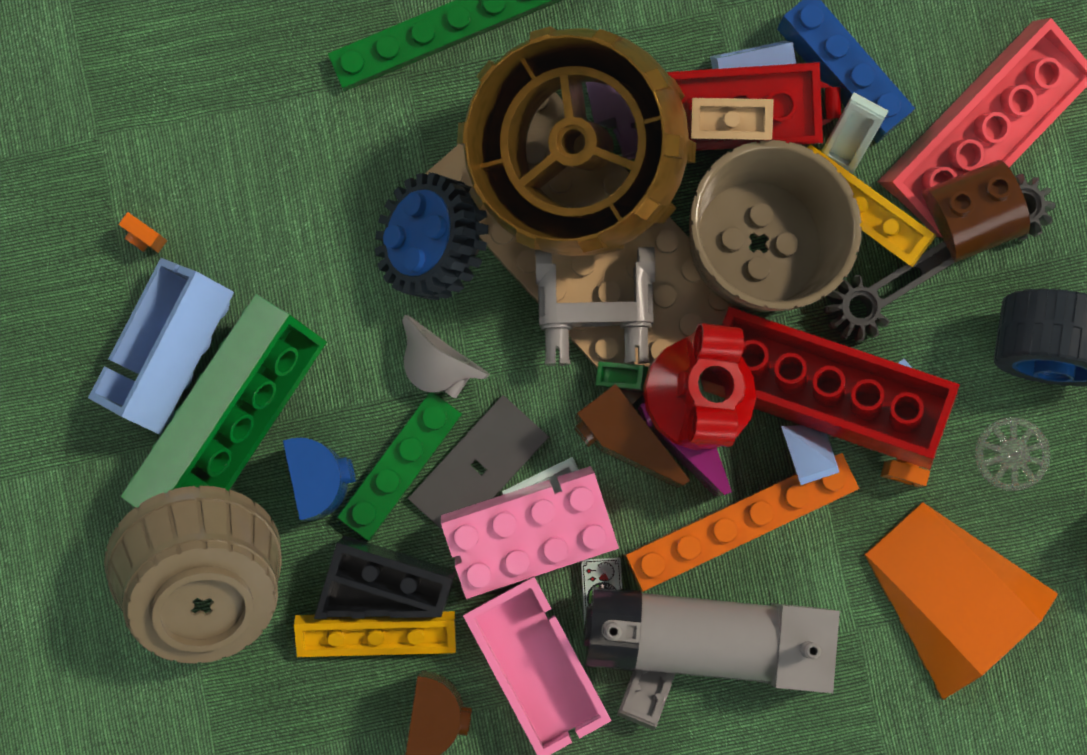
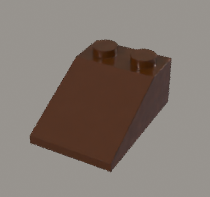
M616 384L577 413L575 420L578 424L574 430L587 447L594 443L598 450L676 488L684 486L690 481Z

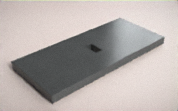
M502 395L408 499L443 531L441 515L494 498L549 436ZM475 460L486 469L482 476L471 466Z

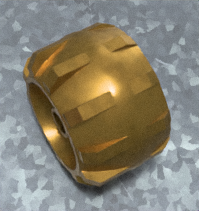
M549 26L530 32L529 40L512 48L497 62L489 60L479 72L477 78L480 83L470 101L465 122L458 123L457 144L463 145L466 168L473 185L469 193L479 210L488 211L503 229L516 237V242L533 249L564 256L606 254L624 249V244L636 239L656 222L665 223L676 210V207L671 202L681 185L686 164L695 163L696 143L689 140L686 112L681 101L685 95L675 79L670 77L648 52L630 40L603 29L578 28L556 30ZM582 82H597L609 85L628 104L634 116L638 134V146L634 162L614 154L613 139L609 132L602 126L587 120ZM561 89L565 118L557 122L550 131L548 144L551 154L532 170H529L526 143L531 122L544 101ZM582 133L585 137V146L582 151L575 154L574 142ZM611 161L631 169L626 180L613 194L596 204L586 207L569 208L552 200L540 189L567 166L594 171L601 169Z

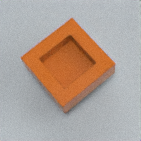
M129 212L126 213L118 224L128 232L124 239L142 252L149 246L159 253L167 242L159 233Z
M896 459L884 461L880 476L918 488L927 485L930 471Z

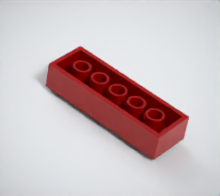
M732 307L728 308L722 326L737 327L743 330L744 345L742 357L754 377L756 392L754 409L931 470L960 384ZM704 370L701 377L703 390L724 398L725 389L719 376L713 371Z

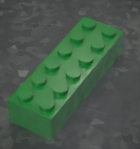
M255 294L249 305L242 311L241 317L227 338L220 344L217 353L205 371L198 377L195 386L183 404L176 410L173 419L161 437L153 444L151 452L137 473L131 477L127 488L120 497L133 507L138 508L142 502L163 492L168 493L169 490L181 487L215 486L226 488L229 491L327 341L287 312Z

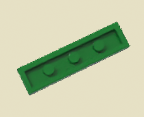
M429 392L337 518L370 541L463 414L433 392Z

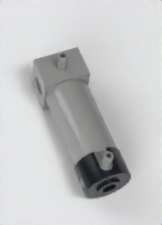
M593 586L590 606H587L584 626L585 666L592 668L606 667L633 672L634 670L765 682L775 688L833 694L840 611L771 603L770 606L648 594L638 590H610Z

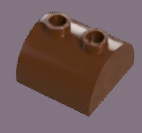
M996 160L923 190L922 196L955 263L1029 233L1030 217L1024 195L1014 174L1001 160Z
M422 671L417 676L406 755H441L452 745L457 735H468L472 708L463 707V701L457 688L451 681L440 674Z

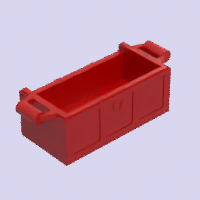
M820 62L667 72L670 77L675 79L685 95L681 101L686 112L689 140L696 143V151L733 149L755 141L759 143L762 140L691 139L692 98L774 99L772 140L786 141L785 143L788 144L789 142L795 144L823 143L822 126L841 116L840 87H832L820 81ZM821 88H825L826 119H822Z

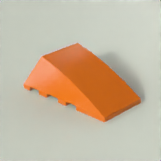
M923 502L864 554L943 700L980 678L1042 621L1058 595L1057 592Z

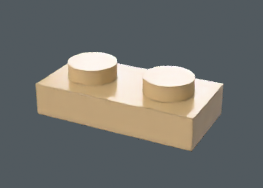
M692 98L691 139L772 140L774 99Z

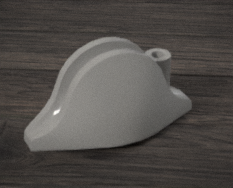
M404 315L402 323L407 335L404 369L410 382L417 388L430 393L445 392L451 397L457 398L470 378L486 379L490 375L486 370L453 349L409 315Z

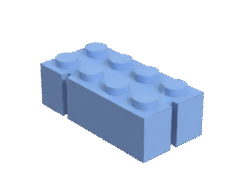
M160 258L108 360L139 374L136 381L104 366L88 399L133 423L161 435L164 427L173 419L175 406L181 394L191 384L193 371L199 359L210 347L211 336L220 319L228 312L230 299L234 292L197 271Z

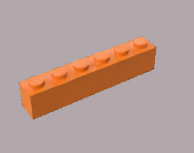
M843 453L834 455L840 473L803 485L800 484L798 475L795 473L624 554V558L640 591L644 592L860 489Z

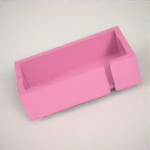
M591 466L557 477L562 491L556 493L553 491L550 480L441 515V526L452 558L455 557V568L466 599L619 549L595 473Z
M532 577L465 613L463 617L536 754L551 755L572 743L568 731L574 727L580 739L612 720L556 616L553 615L547 618L545 612L551 610V606L535 577Z

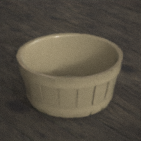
M762 140L759 143L755 141L733 149L731 153H726L710 167V171H707L701 179L693 198L689 218V243L694 265L705 284L717 296L738 308L749 311L769 312L793 310L812 304L834 291L844 281L842 279L846 278L857 258L856 253L859 252L862 227H860L861 216L856 198H853L854 193L843 175L836 171L837 168L818 153H813V150L792 142L788 144L785 143L786 141ZM751 234L757 237L762 235L767 237L768 241L764 245L768 250L765 253H762L760 250H756L753 253L749 249L752 243L749 238Z
M215 486L181 487L169 490L168 493H160L142 502L138 508L135 507L120 521L119 527H116L108 541L104 558L105 574L111 595L121 609L126 626L133 637L144 648L154 652L155 655L170 661L176 660V662L187 664L221 660L222 657L232 656L245 649V646L252 644L270 623L277 605L278 579L282 566L280 536L274 521H271L270 515L258 503H253L249 497L233 490L227 491L226 488ZM197 598L202 601L210 598L213 600L209 604L211 610L207 613L202 610L194 613L191 611L195 607L193 601Z

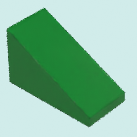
M599 361L595 386L611 388L616 384L621 390L644 393L643 386L649 367L637 364Z

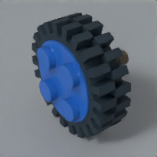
M436 173L416 174V179L408 178L404 181L406 189L399 186L395 189L393 193L398 200L397 202L388 199L384 206L391 212L389 216L381 214L378 223L385 224V230L376 231L375 239L383 241V245L376 247L375 253L376 256L384 258L377 264L380 271L386 272L383 276L385 281L393 284L392 288L430 300L447 299L452 297L451 291L459 293L464 288L461 280L470 282L475 276L469 269L470 265L479 268L482 263V259L476 257V255L479 253V250L486 251L487 242L480 241L479 235L488 234V225L479 223V221L487 218L486 210H479L469 193L472 188L471 186Z

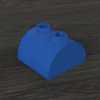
M291 438L283 440L299 519L314 521L330 515L344 500L348 483L356 482L352 460L347 457L340 458L335 451L312 439Z

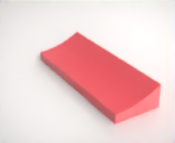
M1052 18L1032 21L877 182L905 205L936 237H942L922 196L923 190L996 160H1001L1010 167L1087 87V60Z

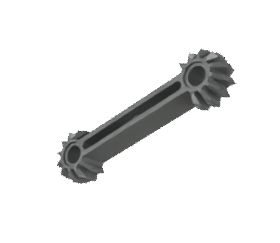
M1018 174L1015 178L1024 195L1030 217V230L1028 234L1037 237L1042 233V226L1051 224L1053 218L1047 212L1053 210L1056 203L1045 201L1044 197L1051 192V188L1046 187L1040 191L1037 188L1039 177H1033L1027 183L1024 174ZM1028 234L1018 237V241L1027 239ZM941 242L922 254L913 267L906 264L869 288L863 287L860 275H855L852 278L851 285L845 279H842L844 281L838 286L840 292L832 291L827 295V298L836 304L824 308L825 314L836 315V318L828 324L830 329L836 328L841 324L843 329L840 332V338L842 339L848 338L853 330L854 339L857 343L864 341L865 332L872 339L879 335L877 326L886 327L890 322L887 317L880 313L883 307L955 263L945 242ZM912 268L919 269L920 277L885 299L878 296L877 291ZM851 300H860L865 304L867 308L865 318H857L852 315L849 309Z

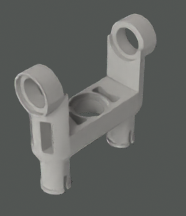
M638 247L637 262H635V267H633L634 302L557 303L556 264H552V253L535 249L539 326H541V330L545 331V365L556 366V349L559 350V366L571 364L569 360V330L573 329V327L620 326L621 329H624L625 364H635V348H638V364L650 363L648 328H651L654 323V247Z

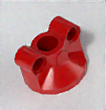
M699 323L694 333L663 349L649 366L643 386L645 408L655 428L673 444L692 450L714 449L720 446L732 447L736 437L739 436L751 420L756 402L754 377L742 357L744 345L742 328ZM704 370L713 371L722 381L725 389V397L722 402L714 403L702 396L698 381L700 374Z

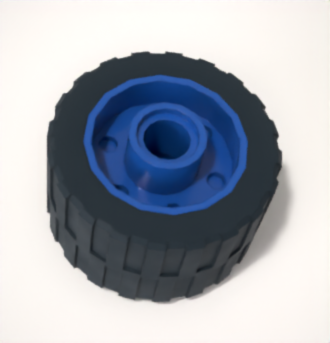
M1025 289L1005 296L1002 301L994 354L995 365L1004 372L1030 381L1061 386H1087V294L1061 289Z

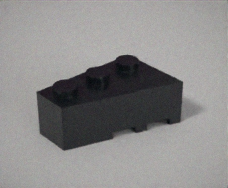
M344 535L336 544L314 619L390 616V618L441 617L446 608L457 571Z

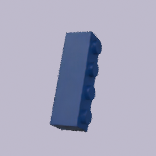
M802 0L783 16L777 30L787 41L793 42L794 49L806 63L820 62V79L832 87H840L841 103L844 107H846L852 94L855 92L888 110L884 121L873 138L876 143L880 142L905 121L914 111L915 107L821 0Z

